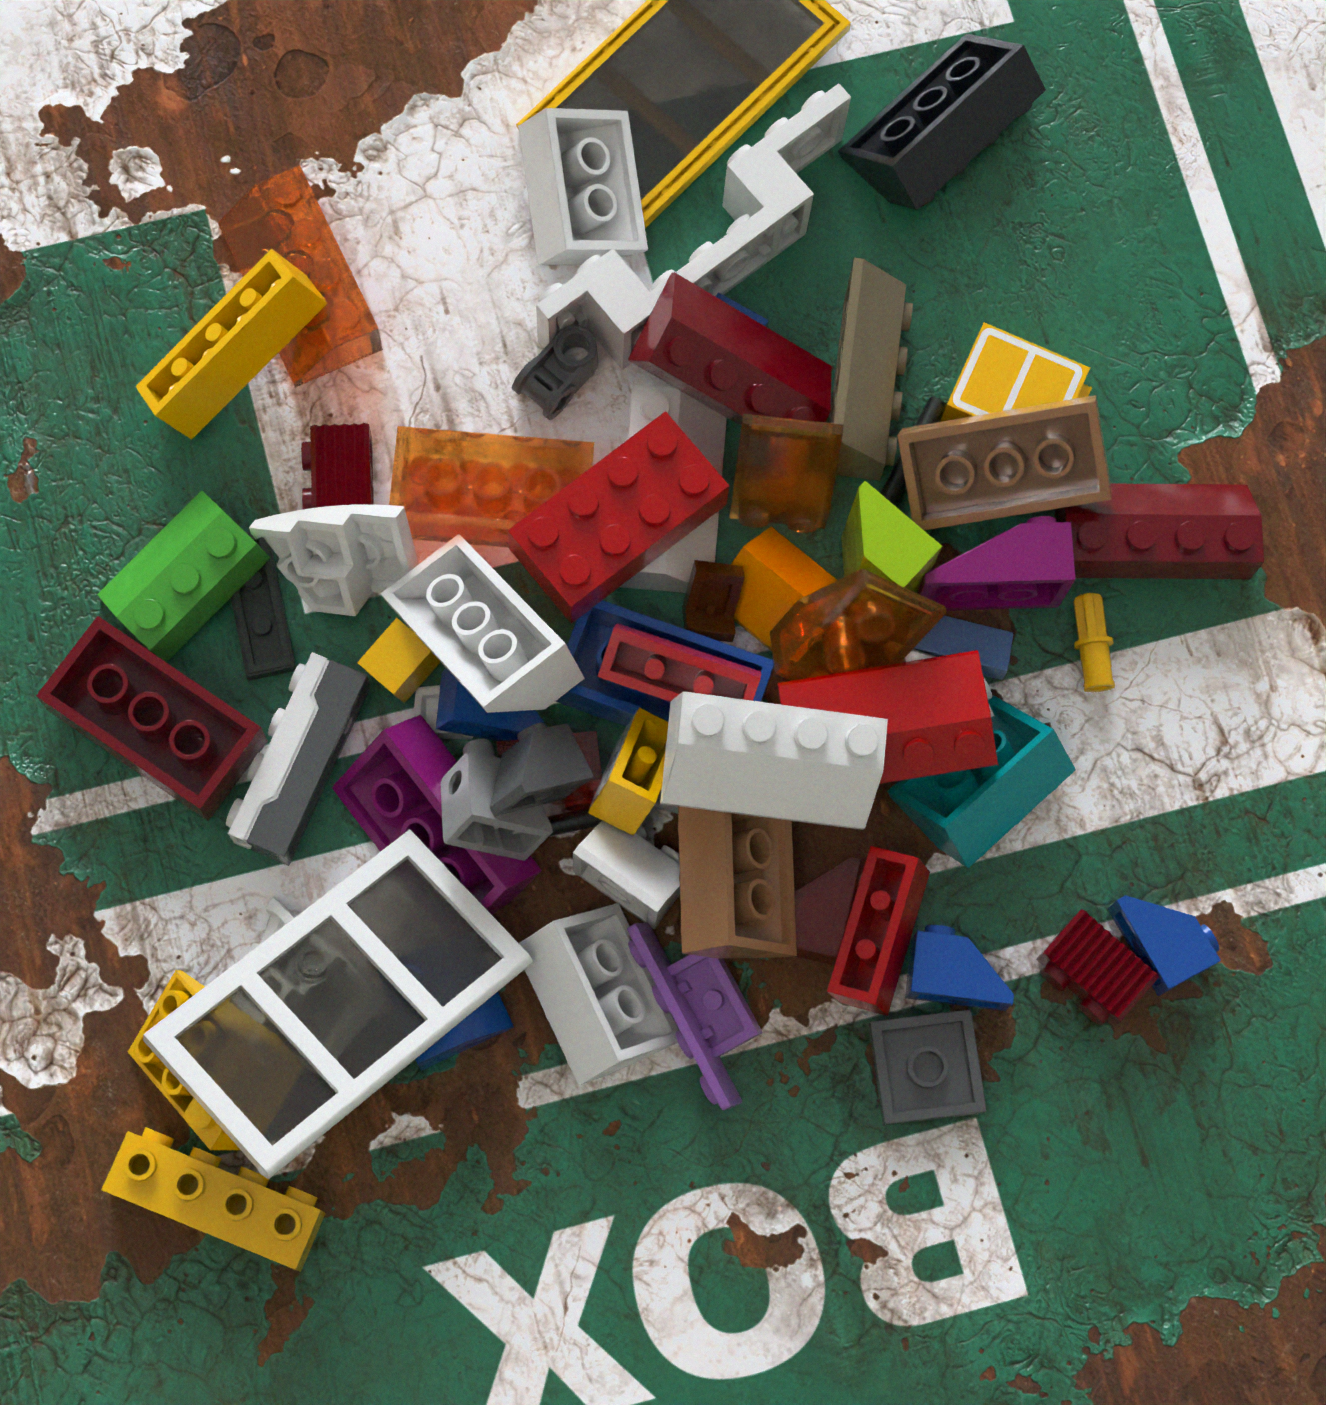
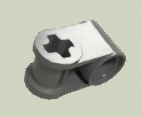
M572 325L565 327L558 332L555 338L537 357L524 366L515 378L512 390L518 395L526 394L543 409L542 415L548 420H552L563 411L574 394L596 371L598 351L595 336L589 329L583 326ZM572 347H582L588 352L585 358L578 361L567 359L564 353Z

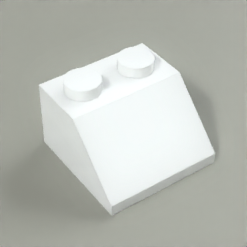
M601 821L574 850L573 872L613 901L619 903L620 906L641 921L648 923L655 930L680 895L679 853L666 845H663L660 850L644 839L647 833L641 827L632 836Z

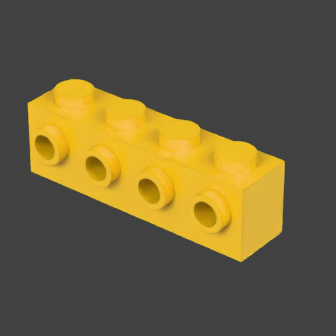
M271 248L135 387L157 418L192 440L327 305V302L307 275Z
M145 1127L142 1136L127 1131L101 1189L102 1191L301 1272L326 1214L314 1207L318 1199L317 1197L291 1186L288 1187L285 1195L266 1188L269 1179L260 1173L242 1166L237 1175L218 1168L222 1158L196 1147L192 1148L189 1156L171 1149L174 1141L173 1138Z

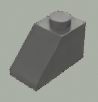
M540 722L525 728L517 734L519 742L502 754L490 809L495 817L560 801L594 777L568 723L546 727L544 722Z

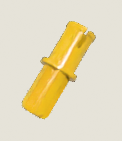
M1085 593L1075 597L1073 601L1078 640L1074 642V648L1080 651L1084 691L1102 692L1115 688L1109 646L1113 645L1114 642L1113 638L1107 635L1102 596L1096 593Z

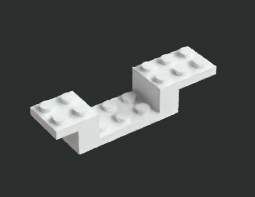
M839 83L826 93L822 90L818 91L806 100L801 111L788 120L786 117H783L772 124L766 131L765 138L751 147L747 144L735 151L727 162L722 203L724 209L735 220L728 228L727 235L715 244L706 242L693 252L689 258V263L677 272L672 269L659 276L652 284L651 291H649L614 248L602 257L594 255L588 258L578 268L577 275L565 284L555 283L546 289L539 297V303L536 304L537 338L539 344L545 348L558 332L565 327L572 325L583 326L592 332L597 341L623 370L632 363L628 361V358L671 273L679 274L715 297L718 292L724 295L804 236L807 231L814 193L797 173L842 140L851 96Z

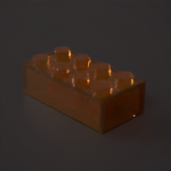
M398 426L389 505L404 506L413 540L449 542L456 535L460 534L472 545L509 548L507 530L594 465L595 442Z

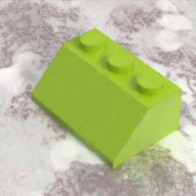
M866 481L858 487L841 536L846 603L851 606L850 612L855 619L867 628L874 626L883 634L914 601L924 575L932 570L942 548V545Z

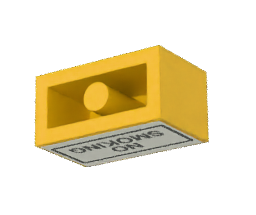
M639 707L616 743L589 808V814L634 836L656 804L662 789L668 731L667 721Z

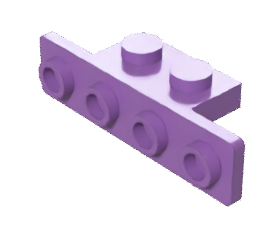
M635 923L627 928L632 938L628 942L630 952L641 968L647 967L656 984L652 986L656 1002L665 1013L670 1012L679 1028V1031L676 1032L679 1046L689 1059L695 1058L704 1075L700 1077V1084L706 1097L712 1104L718 1103L723 1111L736 1107L742 1103V1099L720 1056L763 1032L723 958L716 959L688 955L671 965L651 926L648 923Z

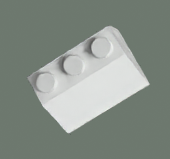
M545 108L518 126L538 265H582L588 258L594 255L602 257L613 248L620 257L643 253L648 250L628 111Z
M619 903L554 920L519 943L533 960V963L525 969V972L578 1085L613 1074L678 1043L676 1032L679 1030L671 1013H665L654 998L652 986L656 984L647 967L641 968L630 952L628 942L632 938L627 930L630 926Z

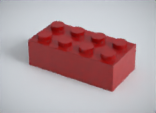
M665 411L507 530L509 550L572 624L726 506L729 484Z

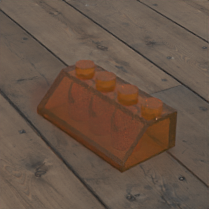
M299 165L256 183L218 222V226L242 277L272 248L307 275L327 302V305L279 352L294 387L296 388L382 351L379 328L301 166Z

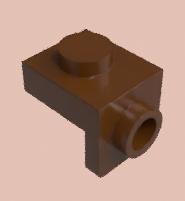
M694 560L682 605L684 628L686 630L717 641H734L736 631L733 617L745 578L743 566Z

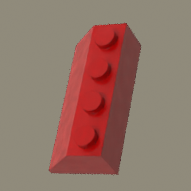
M978 650L778 683L781 705L888 719L884 770L879 784L998 765L991 713Z

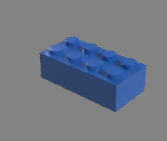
M602 600L577 619L567 644L585 679L555 702L626 727L639 707L667 722L669 721L670 701L597 677L613 628L617 623L760 671L761 679L753 701H763L775 661Z

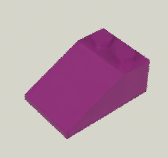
M1050 516L1031 518L1026 523H1021L926 573L922 579L913 601V612H918V609L924 611L1058 608L1076 580L1071 522H1056V518Z

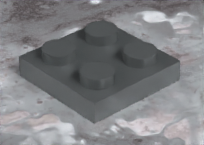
M971 1009L872 1021L868 1024L883 1126L983 1114L986 1112Z

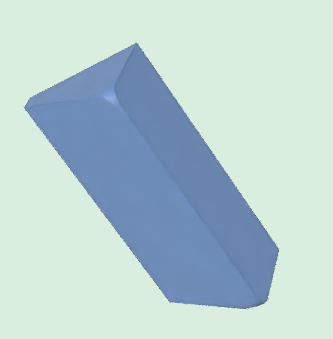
M918 609L909 648L936 657L978 650L983 676L1003 680L1008 670L1013 632Z

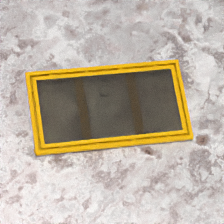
M646 0L516 124V127L518 128L520 124L545 108L628 111L644 225L646 228L850 31L851 22L825 0Z

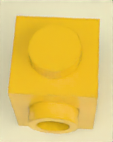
M396 617L357 663L405 703L438 666L440 660L410 628Z

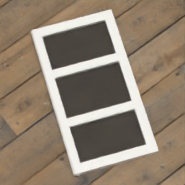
M409 829L143 1034V1041L255 1165L258 1172L267 1179H270L533 963V960L529 953Z

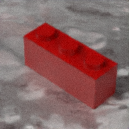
M617 623L613 628L597 677L670 702L683 691L753 701L761 679V672Z
M870 846L827 992L839 1003L888 1016L930 871L918 857Z

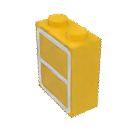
M984 322L949 398L941 422L1088 397L1092 387L1085 385L1084 382L1090 367Z

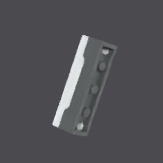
M313 652L306 665L300 663L296 667L289 684V691L293 692L285 710L278 708L268 729V735L272 737L265 754L258 753L249 768L247 780L251 782V785L244 800L237 798L228 813L226 826L230 827L228 835L234 844L251 849L258 854L287 866L290 865L371 688L367 674L333 660L329 661L327 658Z

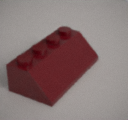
M671 273L628 361L787 452L810 454L831 412L832 366L679 274Z
M1111 483V500L1055 509L1056 522H1071L1075 578L1250 580L1264 563L1262 515L1248 485Z

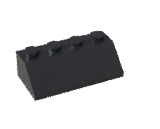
M965 34L840 148L838 153L850 167L888 202L918 210L920 207L931 202L936 192L952 177L962 173L967 168L968 162L984 147L994 143L999 138L1000 133L1013 120L1029 111L1032 103L1046 89L1024 45Z

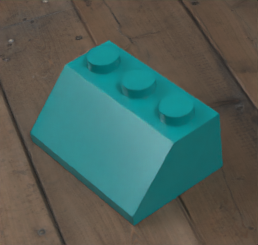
M994 695L988 700V703L994 714L991 719L998 765L900 780L887 791L891 799L938 849L967 868L982 857L1076 770L1053 728Z

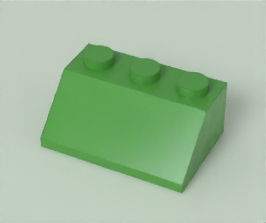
M201 490L97 595L115 617L145 647L167 663L271 557Z

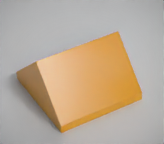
M772 526L744 545L731 563V565L743 566L745 577L733 617L734 621L782 660L790 654L846 588Z

